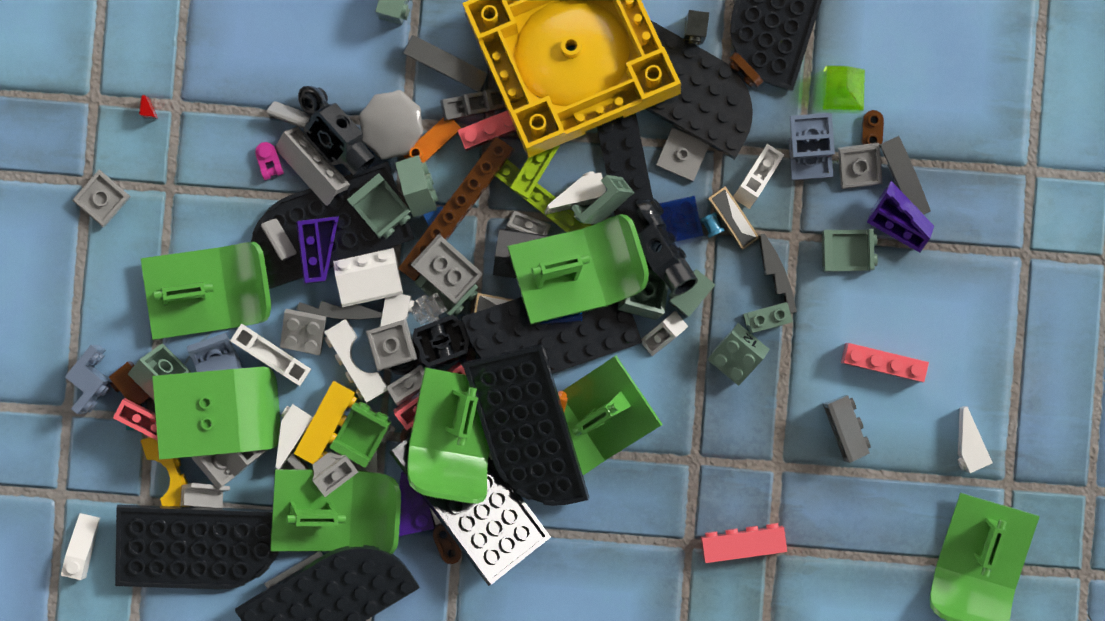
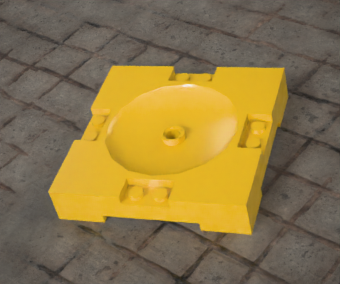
M468 0L462 3L466 18L490 68L528 158L586 134L585 131L621 116L625 118L681 94V82L641 0ZM569 46L577 47L573 51L567 50V47Z

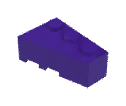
M890 181L872 208L867 223L919 253L930 240L934 225L892 181Z
M339 216L297 221L304 284L326 281Z

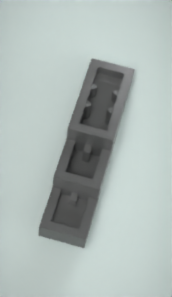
M414 35L411 36L403 52L408 57L456 82H460L476 92H480L488 76L486 72Z
M498 88L465 94L460 97L442 99L440 101L444 121L507 109Z
M897 136L880 144V148L888 163L887 166L894 178V184L923 215L931 212L922 186L900 137Z
M760 234L759 242L764 276L773 275L775 295L784 294V300L788 303L790 313H795L797 311L793 291L783 264L767 236Z
M321 301L319 308L299 302L297 307L299 311L336 319L382 318L383 314L357 304L346 307L341 305V307L324 301Z

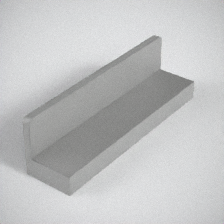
M298 126L283 132L275 149L325 205H329L336 194L348 189L350 185L334 166L328 164L304 137V133Z

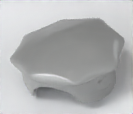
M401 90L374 95L359 115L360 128L363 133V144L381 159L408 155L410 149L414 147L423 133L420 106Z

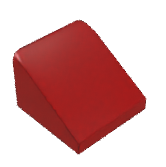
M142 95L139 110L140 116L158 119L149 97Z

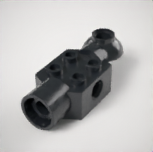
M303 86L299 90L298 100L304 112L312 116L310 122L304 127V137L330 166L343 164L354 177L358 176L375 160V156L363 144L362 131L336 103L329 104L327 102L328 96L322 88Z
M655 198L651 200H637V213L647 225L637 233L645 258L653 271L667 284L673 295L677 296L689 291L697 284L698 279L685 259L687 257L685 252L676 246L675 241L677 240L671 231L666 230L667 225L661 217L664 214L662 206Z
M454 315L415 328L412 341L417 360L389 369L395 374L406 375L416 369L418 365H422L424 368L436 369L468 357V350L472 346L462 320L460 321Z

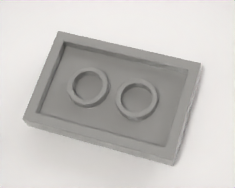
M440 234L434 238L411 264L455 304L483 275L479 269Z

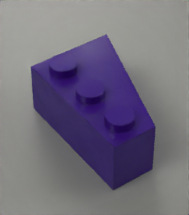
M402 471L399 485L401 491L399 536L434 529L436 526L431 508L420 493L410 486L408 477Z

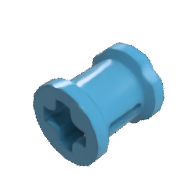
M717 212L700 219L701 222H704L709 233L707 235L708 238L725 231L717 219Z

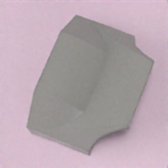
M330 451L313 464L314 476L312 481L324 497H326L357 474L358 471L346 455H338Z

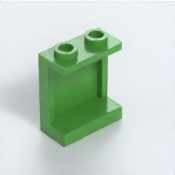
M359 402V404L354 403L342 428L329 448L341 455H346L348 459L366 468L370 464L392 422L388 420L389 417L381 412L376 414L370 410V406Z

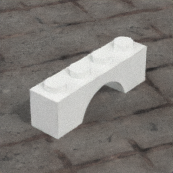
M347 319L325 331L326 337L324 339L329 348L334 347L337 352L334 356L340 366L344 364L347 372H345V375L350 383L354 382L358 389L355 391L361 401L365 399L367 403L388 391L387 385L379 372H364L355 365L351 351L358 336Z
M243 324L240 325L230 340L299 386L302 385L312 370Z

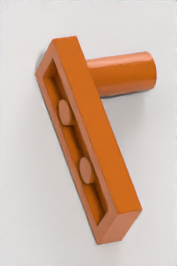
M443 117L416 142L414 147L410 149L409 154L404 155V157L408 159L419 155L422 163L427 162L462 128L453 119L444 121Z

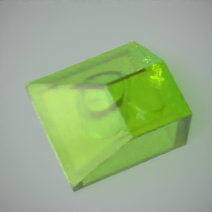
M826 66L823 75V110L864 111L865 69L849 66Z

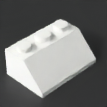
M394 248L333 261L342 307L403 294L400 271L398 269L399 265Z

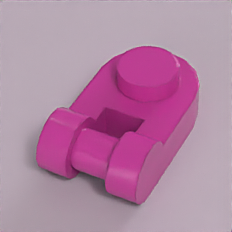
M268 142L260 143L256 147L255 154L264 180L271 179V176L276 174L278 176L283 175L284 171L275 147ZM273 162L275 167L268 169L266 164Z

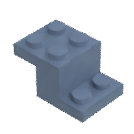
M832 113L790 116L791 138L788 142L791 181L832 178V156L835 154Z
M226 333L187 346L188 353L195 364L196 372L242 368L240 358Z
M90 345L65 376L66 379L84 392L71 408L76 414L92 412L98 404L96 402L100 396H105L111 388L109 385L112 381L93 366L94 364L98 365L105 357L103 353L106 350L100 345Z

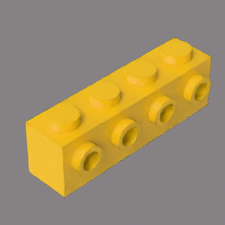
M336 381L332 382L294 452L295 455L314 464L328 453L325 450L336 439L338 434L335 432L338 426H343L347 418L345 415L347 409L351 408L357 401V398L354 397L356 395L355 391Z

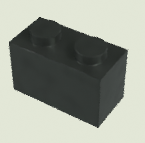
M688 11L684 31V39L688 41L687 44L699 46L700 43H704L707 36L710 12Z

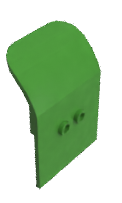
M623 214L610 217L580 230L507 247L530 325L615 304L638 294L645 289L648 282V266L635 225L631 218Z
M245 242L218 248L140 258L152 340L240 327L241 324L245 326L259 324L267 321L270 316L271 299L265 259L260 245L256 242Z
M614 356L563 390L568 398L564 414L583 475L663 425L617 356Z
M252 367L152 376L159 460L248 452L277 447L281 421L277 379L271 368Z
M425 367L408 447L407 477L410 486L422 495L478 504L483 502L487 496V465L490 450L476 408L478 397H476L477 388L469 386L467 376L464 374Z
M275 469L270 550L333 551L345 546L363 547V545L379 547L380 550L393 554L397 549L399 540L401 491L398 483L393 477L386 474L357 470V474L324 497L312 481L314 470Z
M960 493L933 576L930 592V607L933 612L947 621H1010L1015 589L1040 516Z

